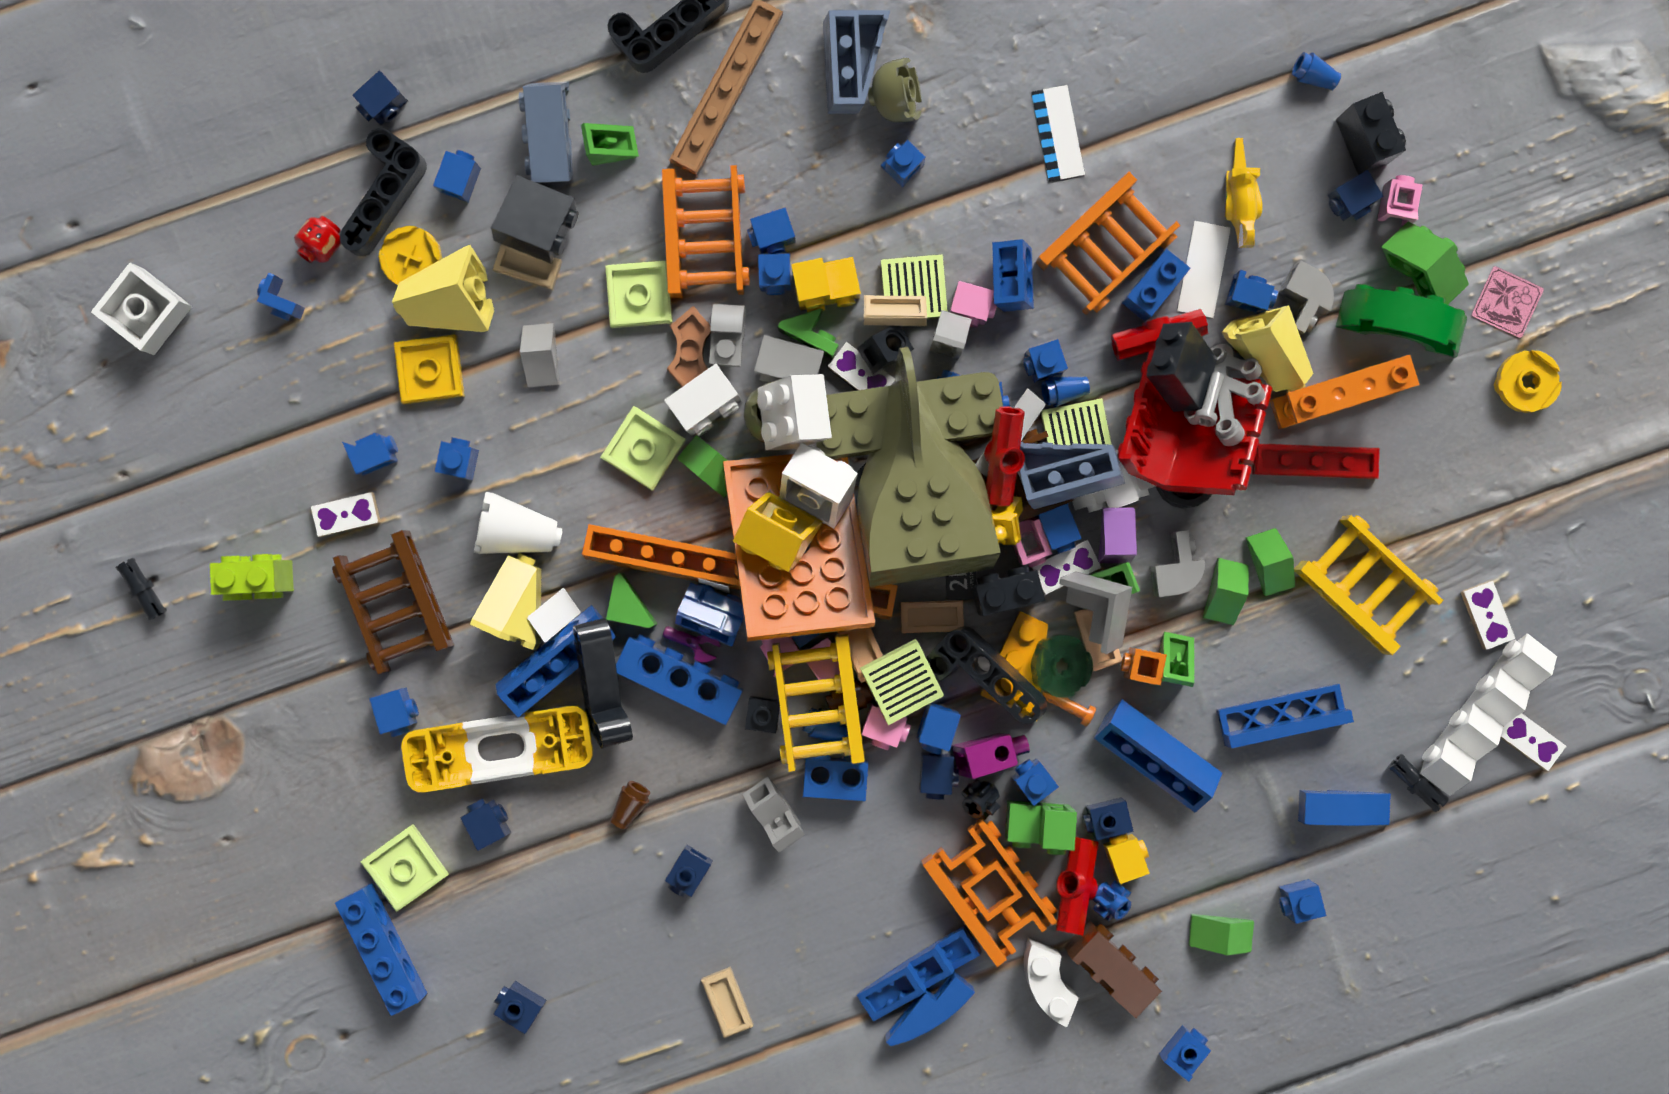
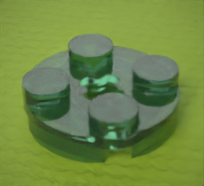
M1053 635L1047 639L1040 640L1037 643L1031 660L1033 684L1044 693L1055 697L1068 698L1077 694L1075 692L1088 684L1093 671L1092 657L1090 652H1087L1082 645L1084 643L1078 638L1068 635ZM1063 658V662L1067 663L1068 667L1067 670H1062L1060 675L1058 669H1056V664Z

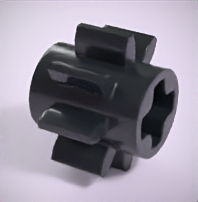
M976 779L972 784L969 783L961 792L966 797L962 802L963 808L973 818L982 817L983 820H986L989 815L993 816L1001 807L996 802L1000 797L999 792L988 781L980 782Z

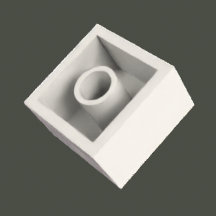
M129 263L91 313L140 351L155 355L192 306L145 269Z
M716 363L665 399L667 405L691 436L695 433L698 436L705 434L714 426L712 424L713 420L720 415L723 418H727L739 409L737 403L741 401L738 393Z
M824 374L790 375L758 388L757 403L761 411V434L765 442V450L798 449L801 443L808 446L832 438Z
M801 443L782 472L779 498L822 520V523L834 529L853 498L858 473L847 463L842 461L836 462L827 457L821 449L815 446L809 447Z

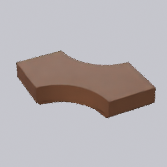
M694 306L670 325L676 336L677 351L674 360L667 367V371L681 387L708 369L704 362L703 351L706 340L711 334V326Z

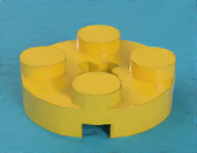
M1535 350L1522 351L1509 356L1501 364L1494 382V389L1509 408L1518 412L1532 413L1549 407L1559 396L1562 388V382H1559L1560 377L1558 374L1560 369L1556 361L1544 352ZM1532 374L1534 376L1532 382L1535 384V387L1525 388L1522 378Z

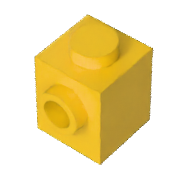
M1126 833L1109 837L1110 842L1103 844L1115 879L1120 884L1150 874L1145 861L1146 858H1149V854L1143 840L1138 841L1133 834L1127 835Z

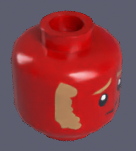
M324 216L307 219L294 236V241L298 246L297 254L309 263H312L314 260L320 263L329 261L341 246L339 235L341 230L335 223Z

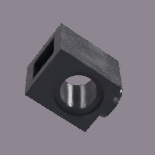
M890 326L871 336L857 350L871 373L875 374L897 362L899 348L908 347L910 352L914 348L901 326Z
M750 696L745 730L776 734L780 714L779 700Z

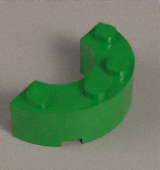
M1356 284L1355 289L1344 292L1335 327L1364 335L1383 334L1405 338L1422 344L1426 347L1425 351L1456 358L1459 354L1467 316L1465 311L1444 304L1445 298L1440 296L1414 295V290L1405 287H1395V291L1375 289L1364 284Z

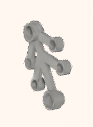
M1219 344L1211 348L1217 358L1213 372H1220L1224 375L1218 396L1220 420L1216 425V435L1223 445L1234 446L1243 439L1245 431L1240 422L1234 418L1231 392L1246 398L1250 404L1262 402L1266 393L1258 382L1245 384L1228 376V371L1231 369L1242 373L1247 380H1254L1262 373V368L1258 361L1254 358H1249L1245 361L1236 358L1231 346ZM1184 411V416L1190 424H1198L1194 420L1195 415L1192 416L1196 411Z

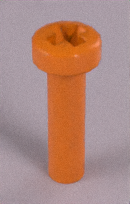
M1045 687L1042 692L1046 701L1082 719L1080 724L1085 727L1090 724L1095 715L1096 708L1091 705L1087 709L1048 687Z

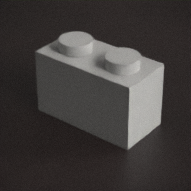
M764 335L754 372L755 375L760 376L759 381L764 383L774 382L790 375H819L824 359V351Z

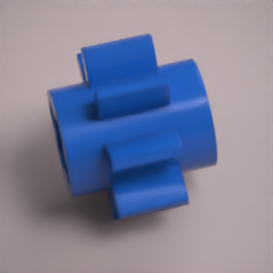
M1113 881L1111 885L1108 882H1104L1098 886L1097 894L1093 899L1096 903L1093 910L1108 922L1112 917L1120 920L1131 908V901L1127 899L1131 892L1117 881Z

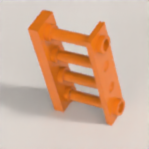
M730 165L731 178L683 181L682 178H677L674 168L662 169L667 282L670 298H683V289H688V286L736 283L738 295L744 294V286H750L749 267H743L739 198L740 193H745L744 174L738 175L737 165ZM732 191L733 209L684 212V208L679 209L678 197H683V193ZM733 222L734 240L702 242L680 240V227H685V224ZM735 252L736 271L687 273V270H682L681 258H686L687 255Z
M1130 171L1035 261L1043 271L1049 265L1053 268L1057 267L1090 301L1082 310L1085 315L1092 309L1098 313L1110 301L1107 295L1159 246L1164 250L1178 237L1174 233L1181 226L1177 221L1166 230L1133 195L1135 191L1132 187L1137 182V179ZM1117 201L1121 205L1124 203L1156 236L1157 240L1145 251L1111 217L1112 212L1109 209ZM1094 223L1098 226L1102 224L1135 259L1123 272L1088 237L1090 234L1087 232V229ZM1072 244L1076 248L1080 246L1112 280L1100 294L1066 259L1068 255L1064 251Z
M1409 354L1286 393L1287 395L1270 400V404L1278 429H1283L1420 384Z

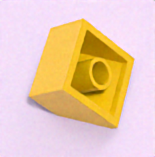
M767 492L747 508L733 542L740 545L741 549L746 553L758 555L766 559L772 567L789 572L800 561L823 521L778 496Z

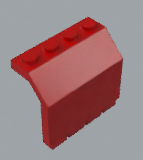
M1149 350L1147 361L1142 365V378L1139 388L1134 392L1132 413L1126 420L1124 441L1118 448V459L1128 474L1164 490L1174 492L1235 496L1236 490H1246L1252 468L1248 465L1254 463L1259 439L1255 437L1261 436L1266 416L1264 410L1268 409L1273 388L1262 384L1260 379L1233 378L1245 384L1252 382L1260 383L1266 396L1262 402L1250 404L1246 398L1231 392L1234 418L1244 428L1245 435L1238 444L1225 446L1216 435V425L1220 420L1218 400L1214 413L1217 415V421L1211 427L1199 424L1192 425L1185 418L1184 411L1173 412L1146 376L1147 367L1154 353V350Z

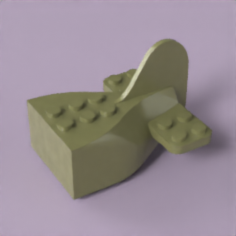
M908 347L898 349L895 383L893 385L826 395L832 438L816 442V447L821 449L831 459L869 455L860 479L857 514L869 587L993 569L1001 552L986 486L975 463L957 444V441L993 435L995 411L999 407H1003L997 377L990 372H980L916 382L911 352Z

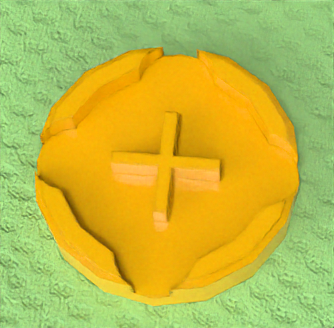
M414 226L400 227L389 233L383 241L384 243L378 256L382 271L389 280L397 285L399 282L442 259L441 248L435 238L427 231Z

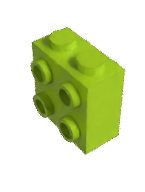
M282 554L252 555V561L251 556H221V563H210L211 595H222L223 601L253 600V593L254 599L284 598L283 592L294 591L292 560H282Z

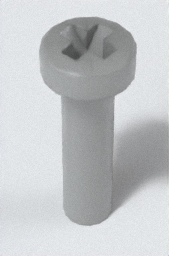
M1220 372L1212 373L1202 409L1197 410L1194 420L1199 425L1211 427L1216 424L1217 415L1214 413L1224 379V375Z

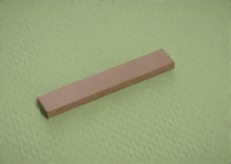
M762 0L753 1L669 159L670 163L698 176L783 16V11Z

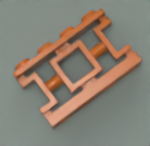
M981 817L974 825L967 828L975 842L950 859L941 847L933 855L931 853L921 861L924 868L998 967L1007 960L1006 957L1016 952L1014 945L1008 939L1010 936L1032 920L1041 932H1044L1049 925L1052 924L1053 926L1057 923L1053 916L1057 910L1047 896L1041 899L1034 889L1039 885L1029 871H1026L1024 874L1020 871L1016 864L1021 860L1009 845L1004 849L998 838L1002 834L992 820L985 823ZM981 832H985L1008 865L1002 867L996 857L984 866L980 864L974 853L986 845L979 835ZM944 861L950 871L962 862L966 864L972 872L971 876L961 882V886L967 895L964 897L961 895L940 866V862ZM996 869L1012 892L987 910L971 887ZM1021 882L1044 913L1041 918H1039L1033 908L1020 917L1012 908L1011 904L1023 896L1016 884ZM978 912L982 913L987 922L1001 912L1009 923L1008 926L997 933L1004 945L999 947L976 914Z

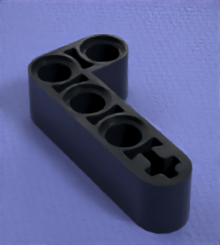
M681 0L645 30H642L629 14L623 12L616 13L608 21V32L614 45L637 72L648 73L728 10L730 3L729 0ZM688 12H696L698 14V18L693 22L683 20L684 15ZM621 26L631 28L630 32L625 36L615 34L616 30ZM664 31H672L674 33V37L669 41L659 39V35ZM640 50H648L650 52L649 57L645 60L640 61L634 58L635 54Z
M377 128L368 134L366 146L385 166L340 232L342 246L357 256L369 255L374 250L427 170L425 159L412 146L383 128ZM384 140H390L389 148L384 152H378L379 144ZM409 157H415V165L410 169H404V161ZM393 182H398L397 192L387 195V186ZM375 208H380V217L377 220L370 221V212ZM364 223L369 228H371V230L367 231L365 228L362 227V224ZM355 236L362 239L360 244L353 241Z
M606 618L574 625L573 635L584 707L593 736L601 749L633 740L629 718L621 705L612 635Z
M963 626L949 632L926 657L937 681L952 675L961 666L1016 720L1023 724L1035 722L1047 710V701L1043 694L970 627ZM957 634L962 635L966 639L967 647L965 650L957 646L955 641ZM980 656L985 657L989 661V671H984L980 668L978 664ZM937 657L944 659L947 669L945 672L937 668ZM1002 678L1011 681L1013 685L1011 693L1004 691L1001 687ZM1022 692L1024 695L1015 701L1013 698ZM1029 702L1034 705L1030 713L1026 710Z

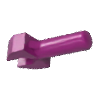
M670 626L665 627L663 631L664 638L692 648L695 653L694 660L704 663L717 658L714 655L706 654L699 644L710 642L715 646L721 647L720 641L705 635L696 637Z

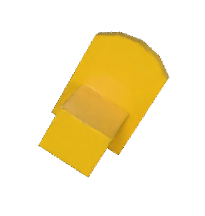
M1014 497L1010 506H997L995 511L991 510L998 543L1016 545L1021 541L1018 520L1023 510L1021 497Z

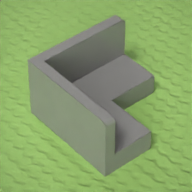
M1077 571L1060 577L1059 584L1068 587L1066 603L1093 611L1089 641L1101 644V652L1105 654L1121 648L1132 587Z

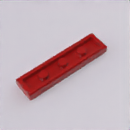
M1259 443L1253 463L1252 475L1379 479L1380 448Z

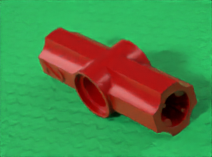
M1198 309L1170 318L1169 316H1163L1144 322L1142 326L1116 332L1110 336L1114 355L1117 361L1147 353L1149 350H1155L1156 340L1160 335L1163 324L1192 322L1202 337L1208 335V323L1205 314L1202 312V309Z
M1004 406L999 407L995 411L992 440L987 444L984 451V457L989 463L986 490L990 504L1010 506V503L1013 502L1016 475L1025 462V456L1020 450L1025 411L1020 408Z
M1075 837V851L1069 850L1066 870L1059 875L1057 880V890L1061 895L1056 931L1081 936L1084 934L1089 901L1094 899L1098 891L1097 881L1093 877L1098 841Z

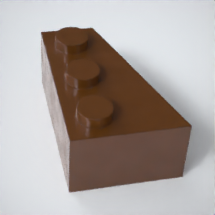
M1089 920L1085 924L1083 936L1075 934L1064 948L1077 965L1080 964L1093 980L1100 983L1133 1017L1137 1018L1162 992L1156 984L1159 978L1146 966L1141 970L1133 962L1137 957L1125 945L1122 944L1118 948L1111 941L1114 935L1101 922L1095 926Z

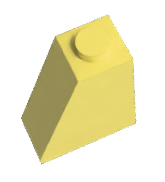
M471 245L459 249L399 282L392 300L395 311L402 316L408 326L485 332L489 330L494 313L492 299H486V290L483 283L488 281L486 269Z
M1289 305L1233 320L1222 331L1224 338L1245 360L1254 358L1258 361L1262 368L1260 376L1275 392L1286 389L1287 392H1292L1304 388L1307 381L1314 374Z
M518 553L517 557L508 555L472 618L470 625L506 641L516 642L519 640L521 641L520 645L531 650L538 649L541 637L527 618L541 606V568L534 565L536 560L522 553Z

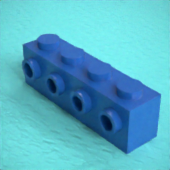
M1123 699L1105 715L1094 737L1095 740L1194 813L1213 798L1223 774Z

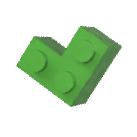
M1408 221L1382 246L1389 266L1412 278L1416 290L1421 297H1426V295L1440 296L1445 298L1444 304L1448 305L1469 285L1465 275L1466 269L1460 262L1457 254L1458 248L1455 243L1449 238L1444 237L1442 239L1434 235L1425 226L1419 227Z
M1007 800L1005 838L1007 841L1012 842L1013 847L1031 848V843L1040 844L1043 849H1047L1048 854L1066 855V850L1075 851L1077 812L1069 804L1039 802L1033 806L1029 801Z

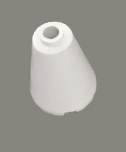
M485 492L474 553L551 552L553 546L559 547L562 528H557L556 520L494 493Z

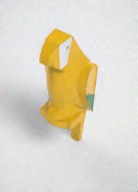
M1235 138L1233 169L1227 171L1225 217L1235 227L1238 248H1253L1255 246L1254 222L1262 214V199L1256 181L1260 176V168H1246L1243 138Z

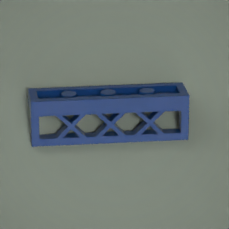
M1340 684L1217 709L1224 746L1229 748L1354 722L1352 711L1344 706ZM1333 692L1336 709L1323 711L1315 706L1322 694ZM1314 696L1311 702L1305 699L1307 697ZM1299 699L1308 706L1301 717L1294 718L1285 711L1291 701ZM1283 703L1281 708H1278L1274 704ZM1269 706L1278 712L1271 723L1263 724L1255 719L1261 707ZM1254 709L1250 715L1244 712L1246 710ZM1312 709H1314V710H1316L1317 712H1319V713H1315V714L1309 715L1310 712L1312 711ZM1238 712L1248 718L1241 730L1229 731L1227 714ZM1282 715L1288 718L1287 720L1279 721ZM1252 722H1254L1255 724L1259 725V726H1255V727H1250V728H1249V726H1250V724H1251Z

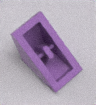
M1103 508L1098 562L1130 563L1137 555L1135 509Z

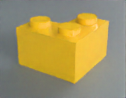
M853 257L823 263L822 258L791 264L800 311L807 310L808 313L820 308L824 311L825 305L837 303V307H846L855 304V299H859L861 296Z

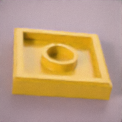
M457 335L394 342L401 404L465 397Z

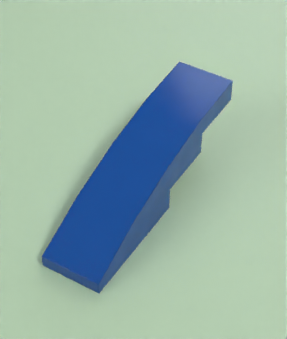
M964 925L898 965L861 990L856 996L871 1019L875 1021L924 994L927 988L952 975L958 967L980 956L982 950L967 926Z

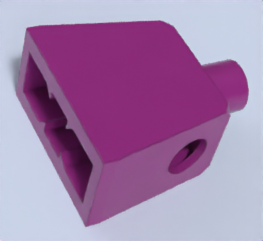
M996 733L951 745L957 769H959V776L971 779L1018 765L1016 756L1030 752L1029 743L1025 735L1011 738L1010 734Z

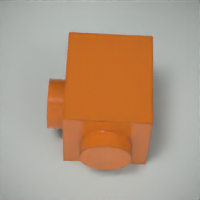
M1130 647L1129 653L1125 652L1121 661V671H1125L1124 678L1161 686L1167 655Z

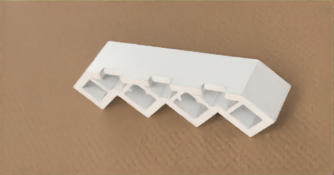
M1529 634L1524 635L1518 641H1510L1488 674L1479 680L1475 691L1462 708L1450 718L1448 726L1439 738L1424 752L1422 756L1424 762L1420 774L1449 796L1471 782L1476 762L1498 746L1503 726L1525 711L1530 691L1552 676L1557 656Z

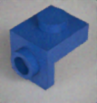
M268 273L266 279H262L258 286L257 295L259 297L257 302L272 308L270 314L289 321L290 316L301 319L305 308L277 296L283 279Z

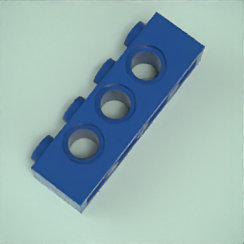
M593 605L589 606L495 684L497 695L517 717H520L579 668L573 626L603 618ZM609 625L613 640L616 636L612 630V627Z
M639 634L637 638L633 636L628 638L616 663L617 674L727 725L744 690L738 687L740 681L725 674L721 678L710 674L711 667L695 661L693 665L682 660L684 656L682 653L667 647L664 652L654 647L656 641ZM649 655L657 657L660 661V668L656 673L648 672L644 667V661ZM683 669L686 671L688 682L685 686H678L673 682L672 674L674 670ZM709 682L716 687L717 694L715 698L705 699L701 696L700 687L703 683Z
M373 882L335 902L390 1016L420 1002L428 993Z

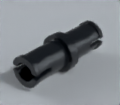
M134 558L128 559L127 563L122 562L115 568L131 590L128 592L131 598H136L148 617L147 619L151 621L156 618L155 616L159 617L167 610L152 589L154 584L151 580L147 581L135 562L136 560Z
M1403 754L1397 756L1396 759L1398 761L1393 760L1388 768L1408 785L1407 790L1411 794L1416 793L1434 812L1441 809L1439 805L1441 804L1443 807L1449 798L1438 790L1426 777L1420 774V771Z

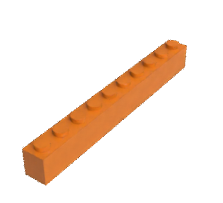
M588 524L582 555L586 560L699 582L698 578L728 586L731 589L740 590L735 553ZM889 584L870 587L874 617L891 619L897 585Z

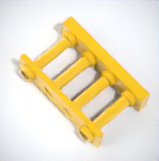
M1352 515L1342 516L1339 521L1347 530L1317 562L1314 560L1312 563L1310 561H1300L1294 568V572L1382 654L1393 655L1401 647L1394 639L1397 637L1395 633L1425 601L1429 605H1440L1444 600L1437 595L1439 590L1433 583L1427 579L1421 580L1368 530L1370 526L1364 519L1358 515L1354 517ZM1357 537L1370 551L1340 583L1336 582L1334 584L1325 576L1328 573L1327 569ZM1381 559L1393 572L1363 604L1359 603L1356 605L1349 598L1351 594L1349 591ZM1403 580L1416 593L1386 625L1382 624L1379 626L1371 619L1374 616L1372 612Z
M848 634L835 635L836 643H830V647L781 653L780 643H773V651L767 652L769 670H775L785 740V745H780L782 764H788L789 772H793L796 769L795 759L844 753L845 756L851 755L852 764L865 762ZM832 659V662H839L840 674H835L834 678L785 684L783 665ZM835 690L836 693H843L844 705L838 706L836 710L789 716L787 697ZM840 722L841 725L847 724L848 737H842V741L793 747L791 728Z

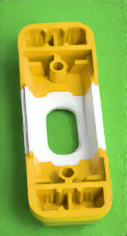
M565 706L523 713L520 717L514 714L418 729L406 734L401 746L406 780L409 787L416 792H430L529 775L578 769L586 766L593 757L589 719L587 713L578 706ZM516 733L524 741L523 753L514 758L486 761L482 759L478 750L480 741L489 736Z

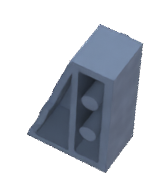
M890 10L828 11L823 21L828 114H858L864 106Z
M569 81L531 83L523 86V92H519L520 111L525 112L526 124H522V139L524 144L528 143L529 156H525L526 175H531V181L533 182L570 181L573 178L572 146L568 129L570 110L567 109L565 91H569Z
M1021 442L1020 450L1025 456V462L1020 470L1027 501L1033 509L1125 484L1118 454L1113 445L1077 443L1058 445L1042 442V444Z

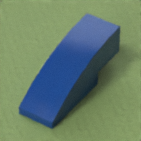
M1299 790L1298 821L1307 825H1389L1391 794L1338 790Z
M954 971L934 994L926 989L924 994L918 996L910 1003L885 1034L886 1043L894 1046L910 1041L945 1022L974 995L973 986Z

